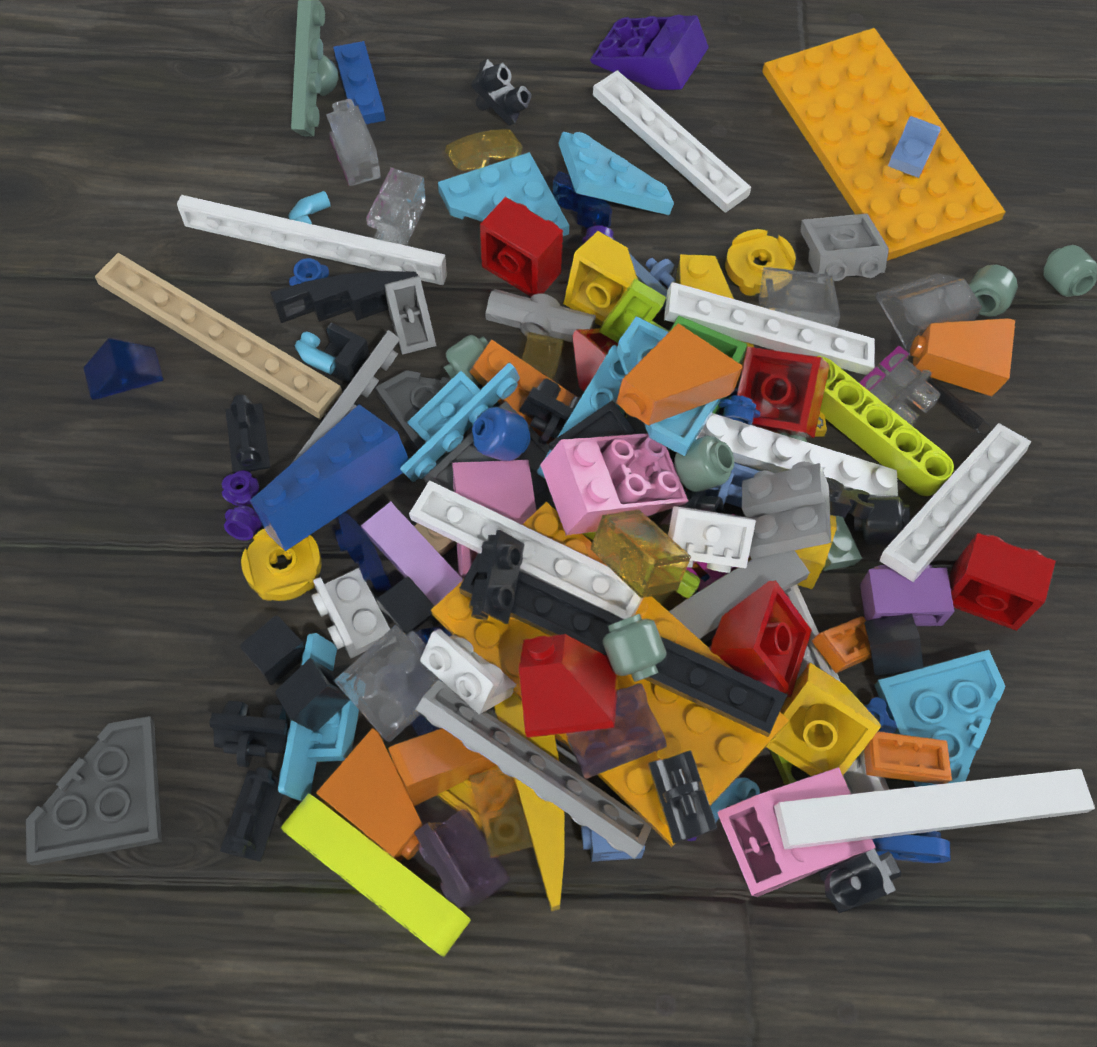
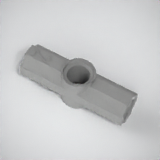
M497 289L491 291L485 313L486 320L519 328L525 336L535 341H546L553 337L572 343V335L575 330L593 329L596 315L562 307L555 298L546 294H535L531 298Z

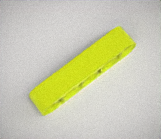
M822 357L830 365L820 410L825 415V419L882 466L897 470V478L914 492L922 496L934 495L953 473L954 464L952 459L833 361Z
M309 793L280 827L294 841L442 957H445L471 921L465 913Z

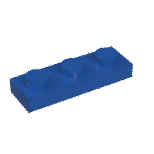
M361 41L333 47L354 127L386 121L365 42Z

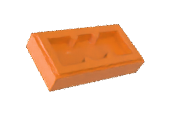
M862 616L823 631L811 640L835 673L872 658L864 624L866 620Z
M877 731L864 748L866 775L932 784H947L952 780L946 740Z

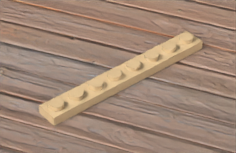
M117 253L95 275L100 286L320 420L342 395L341 386L120 253Z

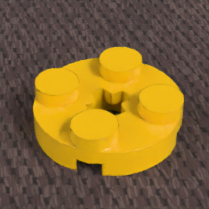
M755 229L743 232L733 240L732 246L728 249L725 268L730 279L739 286L743 294L754 296L757 293H772L788 285L790 282L796 256L791 244L780 235L776 239L773 236H768V231ZM759 257L761 261L767 260L766 265L755 264V258Z
M264 528L253 536L254 541L247 550L245 547L241 559L242 571L250 587L262 599L267 601L291 600L315 588L313 580L319 578L322 559L318 545L311 535L285 551L267 534ZM285 555L287 560L292 559L287 568L282 570L276 567L273 568L272 564L278 561L277 556Z

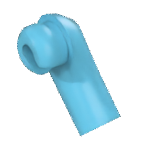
M322 191L299 200L289 213V219L312 224L308 215L331 207L326 192Z
M308 331L303 332L300 341L297 340L295 344L301 359L312 367L332 374L336 367V357L316 349L320 344L318 336Z
M736 778L710 806L715 822L717 823L719 819L718 811L759 795V786L748 778Z

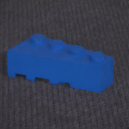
M358 405L254 496L250 502L267 534L281 548L287 551L402 474L403 472L400 468L409 458L398 432L364 407Z

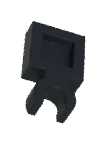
M826 477L829 484L830 515L846 518L849 512L860 519H867L871 515L875 506L865 502L870 496L868 492L859 489L845 490L843 483Z

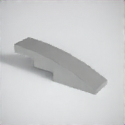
M795 551L754 558L747 562L746 568L738 567L669 612L705 643L713 639L721 617L765 583L776 580L783 591L805 580L810 572Z

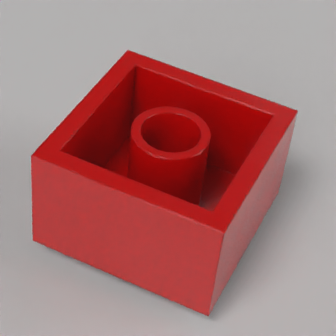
M505 196L480 223L482 268L530 297L535 294H543L561 274L563 230L554 222L541 218L531 212L525 205L516 203Z
M747 347L737 395L750 398L756 404V410L760 411V416L753 418L752 426L772 432L815 438L830 365L822 357Z
M977 533L952 567L949 583L953 606L961 611L1017 631L1045 603L1056 561L1044 557L1036 550L1022 549L1005 543L997 536Z

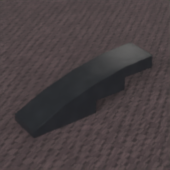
M375 271L343 274L306 281L270 293L281 323L311 312H315L318 321L321 322L351 310L358 321L388 310L384 284L416 277L418 274L415 271Z

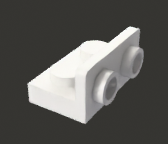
M673 506L667 542H659L658 551L669 557V563L683 567H693V562L698 561L707 563L706 568L719 572L730 573L731 567L746 568L756 520L748 517Z
M359 568L326 584L323 583L321 577L313 580L317 593L311 595L320 616L328 614L333 623V626L327 629L337 650L345 647L351 659L393 638L392 631Z
M441 629L432 632L420 661L479 715L511 697L513 689L517 684L506 676L499 667L489 663L475 653L473 645L468 640L459 638L455 634L449 637Z

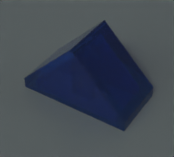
M108 338L83 367L92 400L164 380L155 348Z

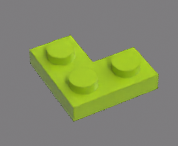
M634 279L603 321L599 332L618 343L636 316L670 332L652 321L663 307L666 297L639 280Z

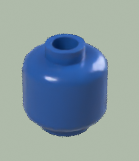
M492 407L481 413L473 424L474 446L479 453L501 461H513L528 448L530 442L528 424L524 417L499 407Z

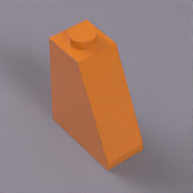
M1007 318L931 323L921 336L917 335L911 345L910 355L914 357L912 372L993 396L1010 378L1015 320Z
M678 323L622 379L616 404L622 407L628 415L638 418L647 425H651L729 396L736 387L743 366Z
M372 728L316 794L323 804L400 863L404 857L409 860L417 853L424 842L421 836L425 831L379 732Z
M443 728L388 748L395 768L414 806L496 766L495 763L480 753L466 748L461 740Z

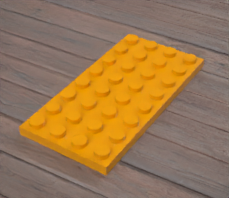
M875 28L764 63L762 73L855 215L867 213L889 248L887 261L1002 220L1006 211ZM910 116L941 128L919 178L888 166Z
M547 502L522 524L629 576L582 533L566 535L558 512ZM462 580L431 609L432 615L452 635L455 634L459 638L468 640L473 645L475 653L489 663L499 667L506 676L517 685L513 689V693L522 701L519 663L523 640L551 635L512 617L509 619V624H504L488 616L487 620L471 617L472 609L469 608L471 598L461 594L459 589L463 582ZM646 592L635 615L640 614L642 619L653 620L661 637L731 668L718 655L713 654L708 646ZM630 674L618 676L615 728L556 735L655 832L673 847L676 843L673 844L648 763L667 759L691 750L709 805L711 806L788 724L789 719L779 712L769 737H766L645 679L634 682Z

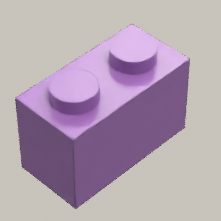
M880 565L869 569L860 583L866 621L912 614L916 626H943L954 613L947 568H933L932 565H928L919 577L912 582L887 565Z

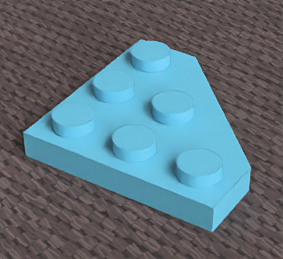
M562 132L558 144L576 193L661 214H670L674 202L663 183L655 180L624 158L593 140L590 136L581 132H575L574 134Z
M530 152L438 182V191L451 216L464 219L466 216L482 222L506 196L516 203L525 205L531 212L541 218L554 222L563 230V236L569 234V224Z
M636 316L620 338L616 350L625 375L669 332ZM721 399L651 425L644 423L649 438L685 456Z
M982 651L878 680L875 684L877 693L887 704L886 712L889 718L894 720L897 725L894 734L946 740L952 780L949 783L966 781L975 753L981 746L991 722L992 713L1005 689V684L990 651ZM914 781L916 787L938 785Z

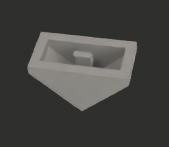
M420 276L384 284L389 315L395 334L400 338L398 344L401 353L406 354L435 347L436 342Z

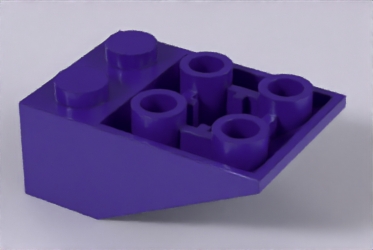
M697 15L649 16L631 19L624 17L614 23L612 29L599 44L590 61L592 64L613 73L618 70L626 78L654 90H676L683 88L709 47Z

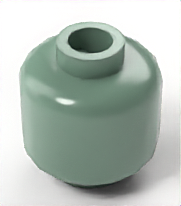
M1068 245L1054 250L1048 256L1043 276L1060 295L1066 297L1080 296L1087 293L1097 281V263L1081 247Z
M997 264L986 265L980 268L967 287V304L973 311L986 317L998 316L1004 313L1010 307L1018 288L1017 278L1012 271Z
M470 334L446 351V358L449 364L444 366V369L451 379L462 371L476 386L480 384L470 371L489 344L484 336L478 339L477 336Z
M703 436L692 443L685 456L676 452L674 467L680 482L687 489L699 492L723 485L729 479L734 468V456L727 443L714 436Z
M637 614L608 626L610 632L603 638V646L615 674L618 676L631 674L634 682L658 673L656 664L664 660L666 649L653 620L642 619L641 615Z

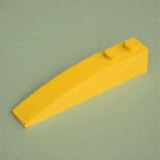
M512 693L511 697L493 706L497 720L559 761L555 735L527 738L524 728L522 701L514 693ZM514 777L551 911L559 910L564 867V811L552 802L538 797L533 789Z

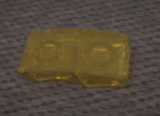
M500 129L465 136L446 145L445 152L457 169L473 171L474 169L488 166L490 157L496 160H505L506 158L519 156L523 146L510 129Z
M529 332L522 360L554 381L564 340Z
M499 768L469 776L490 858L533 847L513 777L504 774Z

